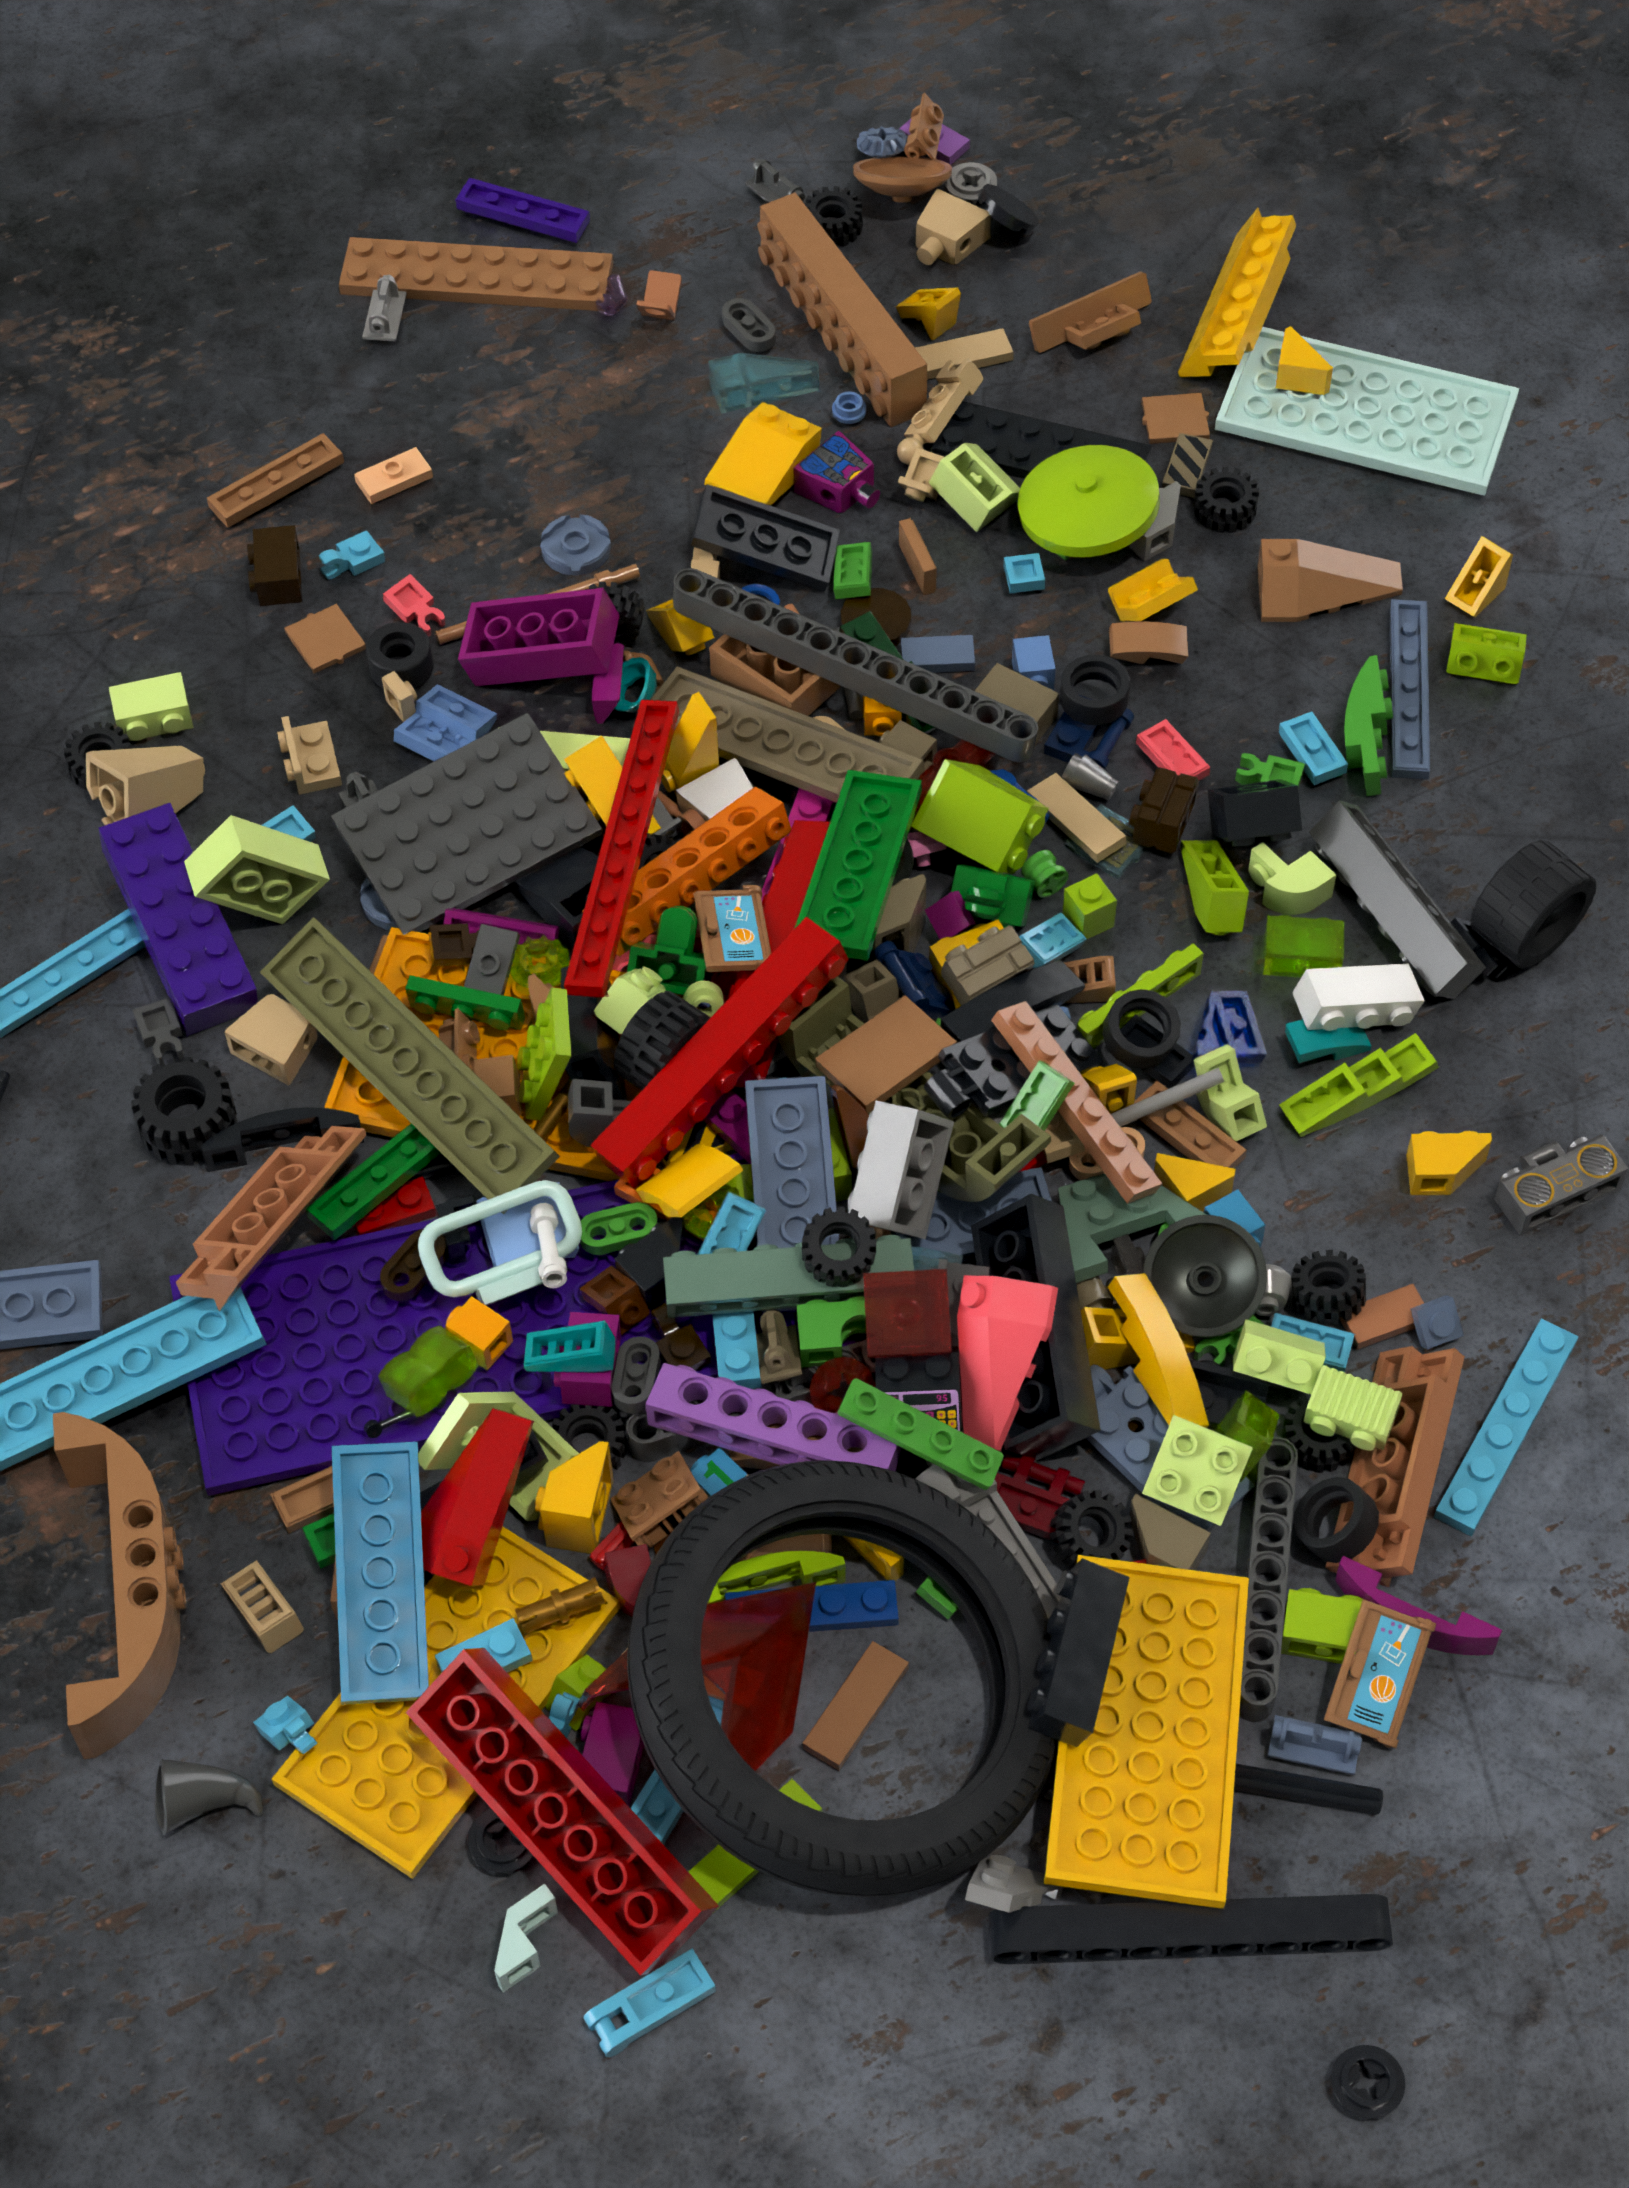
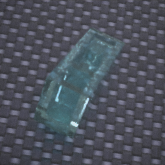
M746 353L708 361L710 387L721 414L760 405L762 402L768 403L819 391V365L817 361Z

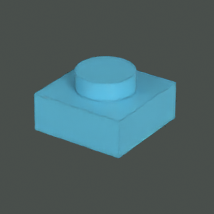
M1039 553L1004 557L1003 567L1009 593L1045 589V576Z

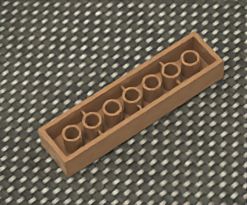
M795 192L761 205L760 221L757 223V227L761 236V246L758 247V252L762 263L765 266H770L778 284L781 287L785 286L790 293L795 307H800L803 310L810 327L818 330L826 348L829 351L833 350L838 357L843 371L851 374L859 392L862 395L866 394L876 415L882 416L890 428L912 419L927 401V363Z

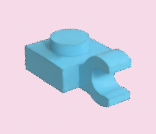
M367 530L337 543L336 551L329 549L319 555V559L325 565L320 570L327 580L337 577L346 570H350L355 576L385 562L384 551Z
M288 1695L281 1701L270 1705L265 1713L253 1722L259 1733L279 1751L291 1743L304 1755L317 1744L316 1740L306 1731L314 1722L307 1711Z

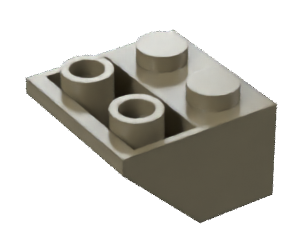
M924 874L911 879H902L891 887L868 961L863 960L865 964L876 960L874 950L880 944L887 941L894 942L899 950L914 953L926 922V913L924 911L926 909V878Z

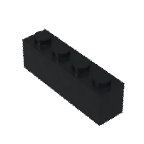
M1083 1558L1070 1571L1065 1570L1062 1573L1056 1588V1594L1061 1596L1059 1606L1054 1609L1047 1624V1633L1051 1634L1049 1646H1046L1042 1651L1037 1665V1671L1042 1673L1039 1686L1037 1685L1033 1689L1028 1701L1027 1710L1032 1712L1028 1729L1074 1747H1078L1093 1733L1130 1577Z

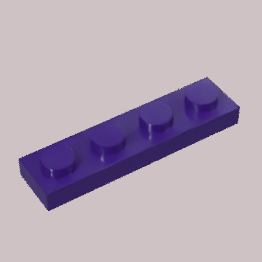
M473 178L467 180L455 199L458 210L575 243L578 242L590 222V213L587 210Z

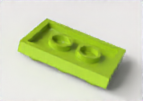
M550 989L545 1003H540L538 1006L535 1025H530L528 1028L525 1047L521 1046L518 1051L517 1067L518 1070H523V1079L519 1089L520 1103H525L526 1119L541 1120L571 1058L567 989Z

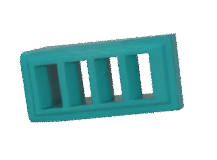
M606 1321L527 1333L523 1367L526 1371L532 1372L611 1371L614 1367L615 1337ZM542 1346H548L547 1355L541 1356ZM559 1346H564V1352L559 1353ZM577 1346H581V1350H576Z

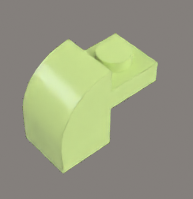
M1263 842L1251 849L1248 872L1257 885L1264 886L1262 904L1267 908L1281 914L1298 915L1315 909L1332 897L1336 874L1312 851L1287 865Z
M1226 1044L1193 1060L1197 1076L1219 1068L1225 1081L1196 1094L1201 1108L1210 1122L1235 1141H1239L1267 1127L1259 1093L1243 1083L1234 1048Z

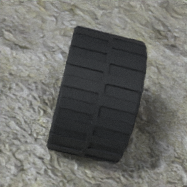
M1538 840V842H1532L1507 860L1487 883L1471 913L1472 929L1518 968L1532 967L1551 955L1576 929L1593 902V897L1596 893V880L1549 841Z

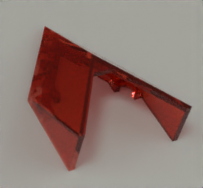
M816 1582L707 1604L701 1635L702 1671L725 1694L720 1726L736 1751L755 1772L790 1737L794 1730ZM628 1649L584 1690L577 1705L582 1711L598 1696L629 1690L627 1671Z

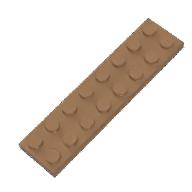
M350 237L339 281V290L341 295L372 296L373 289L377 290L378 280L384 275H391L395 278L398 291H405L407 293L406 299L605 311L613 268V254Z

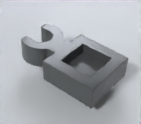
M170 998L132 1010L145 1047L153 1046V1054L157 1064L160 1066L165 1065L163 1054L168 1050L175 1051L179 1060L185 1057L182 1043L177 1038L183 1036Z

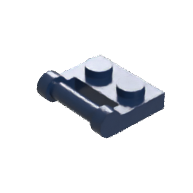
M1080 695L1081 697H1084V698H1086V699L1093 700V699H1090V698H1087V697H1085V696ZM1126 708L1122 716L1111 723H1107L1110 726L1096 750L1088 752L1086 750L1101 725L1080 723L1063 712L1044 744V754L1069 763L1075 753L1081 756L1086 754L1105 770L1109 764L1108 757L1123 730L1128 729L1135 718L1134 714L1130 709Z
M892 941L884 942L876 947L874 956L896 978L897 985L902 994L906 995L930 1018L941 1019L955 1010L949 999V991L938 982L931 971L933 968L931 962L924 955L899 950Z

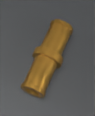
M594 1577L590 1581L559 1592L558 1589L550 1591L551 1596L524 1607L516 1608L515 1611L519 1621L536 1615V1617L520 1623L524 1635L559 1620L563 1624L570 1621L569 1616L599 1604H605L601 1592L584 1597V1595L600 1589L596 1578Z

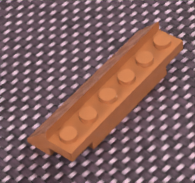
M331 1126L322 1137L304 1136L294 1148L279 1146L193 1243L198 1257L176 1281L180 1294L214 1299L220 1311L304 1214L306 1208L316 1200L347 1164L365 1138V1129Z
M1413 1346L1380 1352L1372 1382L1383 1385L1386 1388H1392L1394 1391H1400L1403 1395L1384 1450L1375 1447L1374 1450L1368 1451L1356 1447L1348 1479L1356 1483L1374 1500L1379 1511V1526L1373 1540L1363 1552L1352 1558V1560L1382 1573L1380 1581L1382 1586L1389 1587L1392 1577L1413 1574L1465 1357L1455 1348L1421 1354ZM1354 1502L1341 1503L1334 1534L1341 1531L1349 1522L1353 1513ZM1326 1562L1325 1568L1337 1573L1340 1562Z

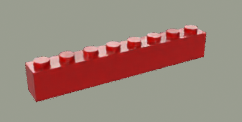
M794 820L790 834L784 839L783 854L779 864H776L773 869V881L768 894L764 895L762 900L771 953L795 929L830 822ZM755 970L740 971L736 984H733L730 988L729 998ZM777 1038L765 1049L761 1059L755 1064L750 1065L741 1074L734 1087H745V1081L764 1080L766 1078L778 1044Z
M805 917L590 1145L601 1163L634 1189L642 1180L649 1178L669 1151L675 1150L681 1144L684 1135L696 1122L702 1121L708 1115L711 1106L724 1093L733 1089L741 1074L750 1065L755 1064L761 1059L765 1049L772 1041L789 1029L792 1020L802 1009L810 1006L816 1000L819 991L831 979L840 975L849 960L841 942L808 917Z

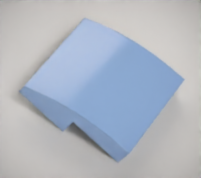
M486 1197L479 1198L477 1204L488 1199ZM539 1197L510 1208L505 1214L500 1212L480 1220L493 1267L541 1249L538 1234L532 1232L530 1225V1211L533 1206L539 1203H548L554 1207L559 1222L554 1231L556 1243L563 1240L566 1235V1227L558 1206L551 1197ZM577 1246L574 1252L564 1258H575L579 1246Z

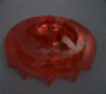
M837 1357L826 1361L816 1370L811 1380L810 1398L813 1406L830 1413L838 1412L842 1399L839 1396L827 1394V1392H832L833 1389L840 1387L841 1374L843 1373V1378L847 1385H850L852 1380L857 1378L876 1388L871 1371L860 1361L849 1357Z

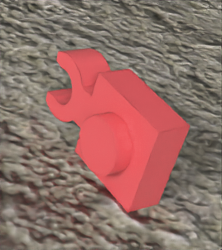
M411 574L383 593V601L405 623H410L415 619L418 622V627L428 637L431 636V628L426 622L434 620L441 627L445 625L443 612L438 608L431 607L434 605V597Z

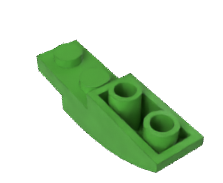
M1377 655L1369 656L1361 668L1351 689L1345 713L1344 733L1347 769L1362 767L1366 796L1380 795V779H1387L1385 756L1377 757V750H1383L1381 735H1387L1386 720L1393 719L1391 697H1383V691H1389L1387 670H1379Z

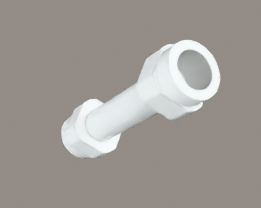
M539 1203L533 1206L530 1211L531 1230L538 1234L542 1261L538 1267L539 1276L544 1286L558 1288L567 1281L566 1261L558 1255L554 1233L559 1223L558 1217L552 1205Z

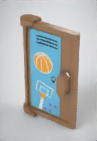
M743 885V890L694 892L706 971L756 970L771 954L760 886Z
M1363 1599L1324 1720L1374 1738L1375 1742L1383 1744L1387 1748L1392 1747L1396 1749L1399 1742L1397 1737L1431 1632H1434L1436 1623L1430 1619L1411 1617Z

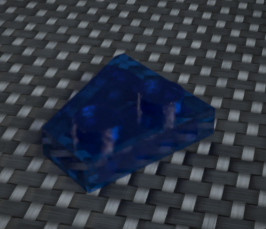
M1211 991L1206 1000L1193 1052V1064L1194 1059L1226 1044L1235 1049L1238 1063L1263 1062L1267 1052L1247 991Z

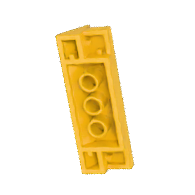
M1257 207L1236 234L1178 370L1179 377L1211 376L1215 366L1239 365L1244 352L1253 351L1291 259L1287 247L1296 228L1293 215L1262 217Z

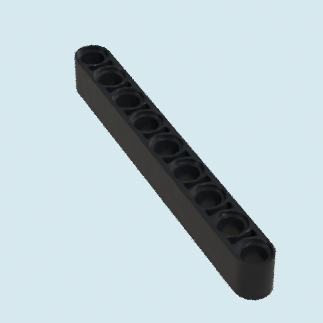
M1379 1894L1226 1899L1224 1909L1170 1901L1024 1906L1020 1910L1009 1913L995 1909L988 1915L991 1959L995 1963L1010 1965L1370 1952L1387 1949L1393 1945L1388 1899Z

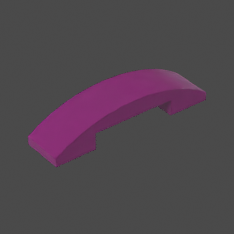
M1342 1557L1335 1581L1345 1595L1358 1596L1364 1600L1411 1617L1430 1619L1436 1623L1434 1632H1431L1427 1648L1460 1655H1493L1502 1629L1463 1611L1456 1625L1379 1590L1382 1573L1350 1558Z

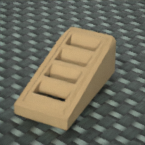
M257 1560L221 1583L224 1591L268 1653H273L303 1632L304 1628L296 1613ZM257 1581L261 1582V1584L257 1585L244 1595H239L240 1592L247 1589ZM269 1594L268 1596H266L265 1598H263V1599L260 1600L259 1602L255 1603V1604L252 1605L251 1607H248V1606H250L251 1604H253L254 1602H256L257 1600H259L260 1598H262V1597H264L265 1595ZM276 1607H278L276 1610H274L273 1612H271L270 1614H268L267 1616H265V1617L262 1618L261 1620H259V1621L257 1620V1619L261 1618L262 1616H264L265 1614H267L268 1612H270V1611H272L273 1609H275Z

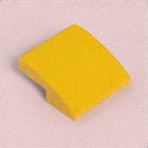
M696 1144L637 1188L636 1192L644 1203L658 1204L666 1217L681 1218L740 1174L743 1169L738 1162L725 1153L708 1145Z

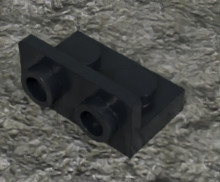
M1189 1360L1209 1423L1207 1428L1257 1440L1270 1382L1235 1372L1233 1369L1221 1367L1214 1361Z

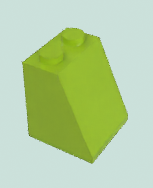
M945 759L911 827L996 872L1015 874L1026 862L1027 850L1034 837L1042 831L1049 808L980 765Z

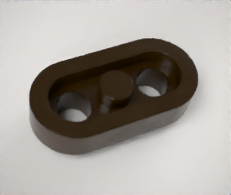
M424 1229L411 1234L381 1269L380 1281L383 1292L392 1300L406 1301L415 1297L429 1281L418 1251L419 1237ZM440 1235L435 1240L434 1249L442 1266L447 1259V1247L444 1237ZM401 1280L408 1281L406 1285H396V1283Z

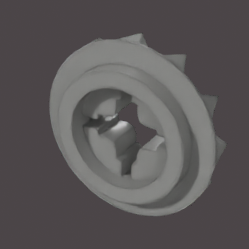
M974 162L962 163L952 168V176L945 182V190L949 191V194L964 201H971L975 205L978 201L977 195L984 185L997 186V177L992 169L983 164Z

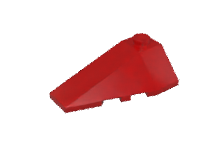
M494 1408L488 1414L421 1511L424 1570L469 1586L485 1585L533 1427V1420Z

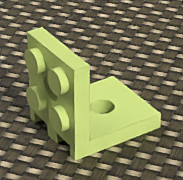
M515 1392L458 1393L418 1452L419 1465L424 1470L451 1469L493 1408L533 1420L532 1429L549 1461L527 1483L512 1494L509 1504L526 1521L536 1520L540 1515V1512L535 1511L539 1487H546L550 1471L579 1453Z

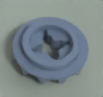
M881 126L877 129L870 128L868 131L859 133L857 148L871 157L887 158L896 156L904 151L908 135L901 129L895 130L894 127L883 128Z

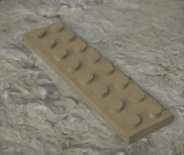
M678 666L651 699L678 702L679 715L675 726L676 729L692 694L700 692L716 716L719 757L726 760L736 758L739 764L836 803L848 770L916 780L925 770L924 762L920 758Z

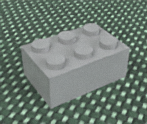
M876 1100L874 1110L870 1113L867 1121L868 1134L864 1150L858 1158V1175L855 1188L850 1193L848 1199V1213L854 1209L859 1212L858 1217L862 1218L865 1216L869 1220V1226L926 1239L954 1121L918 1109Z

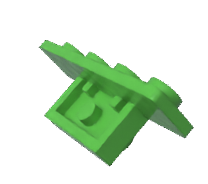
M857 1378L853 1379L838 1409L839 1416L983 1490H988L992 1486L1004 1457L1001 1452Z

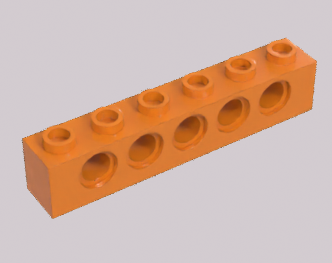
M754 787L639 869L616 955L620 957L630 950L632 945L641 942L656 931L660 915L663 911L674 906L689 907L695 902L694 892L711 891L787 836L791 831V826L784 803L761 789Z

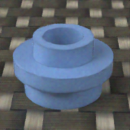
M850 391L843 392L837 396L832 405L833 417L844 424L857 423L866 415V404L859 394Z

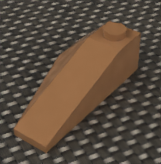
M1261 539L1257 566L1261 622H1299L1309 619V614L1324 610H1327L1328 613L1340 611V606L1358 602L1363 605L1402 595L1403 586L1400 562L1300 539Z

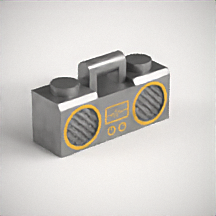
M1602 1134L1591 1139L1587 1137L1576 1139L1568 1146L1567 1153L1564 1152L1557 1141H1553L1520 1156V1163L1524 1170L1516 1167L1503 1174L1499 1180L1494 1200L1521 1236L1621 1190L1628 1167Z

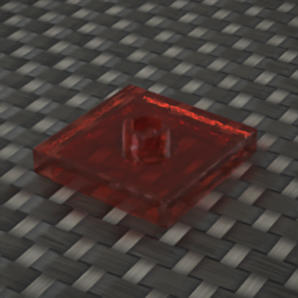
M947 1269L863 1273L868 1358L952 1353Z

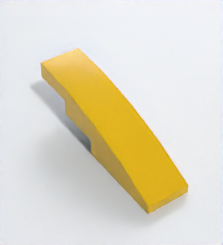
M1143 1273L1115 1276L1107 1288L1127 1316V1320L1120 1330L1140 1358V1362L1133 1372L1168 1425H1170L1173 1415H1176L1207 1428L1209 1426L1207 1415L1185 1347L1165 1305L1147 1275Z

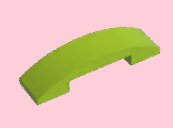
M784 1551L753 1557L733 1564L720 1576L714 1586L703 1622L724 1617L722 1601L725 1600V1593L762 1590L797 1579H801L803 1587L846 1582L843 1556L817 1551Z

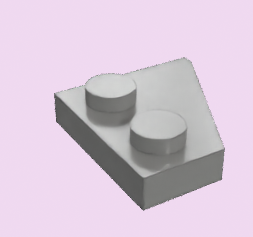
M991 1855L990 1858L985 1857L979 1862L969 1882L965 1900L1009 1913L1020 1910L1023 1906L1031 1907L1041 1904L1043 1894L1055 1900L1060 1899L1063 1887L1044 1884V1873L1016 1866V1862L1011 1858L1002 1855Z

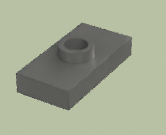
M481 924L464 987L504 995L520 934Z

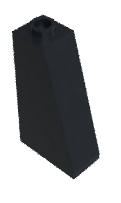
M569 966L561 968V989H565L564 982ZM610 981L608 982L605 996L608 995L607 991L612 986ZM567 995L571 1058L565 1068L571 1081L572 1079L612 1082L613 1100L627 1101L625 1080L615 1072L616 1069L613 1064L619 1042L618 1032L595 1016L594 1009L603 997Z

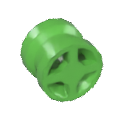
M1041 850L1033 854L1021 868V874L1024 878L1035 880L1034 891L1039 897L1043 898L1058 892L1066 884L1069 877L1065 868L1056 864V857L1050 850Z

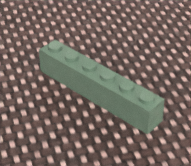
M885 1235L877 1238L875 1260L873 1265H871L870 1272L866 1276L862 1275L861 1280L856 1284L852 1281L848 1282L847 1287H840V1283H834L833 1287L826 1285V1280L822 1279L820 1282L815 1280L814 1273H808L805 1268V1261L802 1260V1242L790 1248H778L776 1245L765 1244L755 1247L752 1251L737 1252L734 1248H719L714 1250L712 1254L696 1255L692 1251L675 1252L671 1257H663L667 1317L797 1308V1305L805 1304L815 1299L839 1302L847 1301L849 1298L864 1296L869 1299L888 1298L896 1293H906L914 1296L916 1282L911 1238L901 1239L897 1235ZM852 1238L838 1240L835 1244L821 1245L822 1251L827 1257L840 1261L851 1258L857 1250L855 1241Z

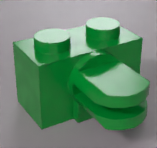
M960 864L956 867L951 892L959 890L965 901L966 909L970 911L976 923H978L979 917L993 921L999 919L1003 928L1010 925L1015 930V926L1022 927L1026 925L1035 880Z
M674 906L663 911L659 918L656 943L638 942L632 945L627 972L635 968L642 969L647 967L662 978L660 984L665 987L666 991L684 995L687 988L695 982H711L712 972L706 971L704 954L693 951L697 928L696 914L685 906Z

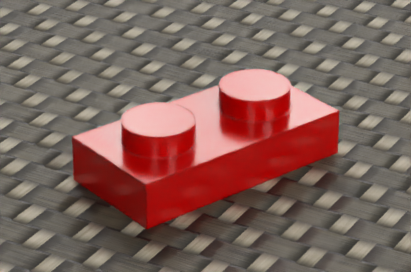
M424 1177L405 1182L355 1223L358 1235L418 1223L436 1217V1208Z

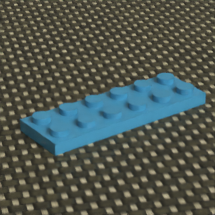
M418 1442L332 1446L341 1705L414 1701L429 1687Z

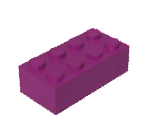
M604 588L471 602L458 661L475 686L608 673L620 615Z

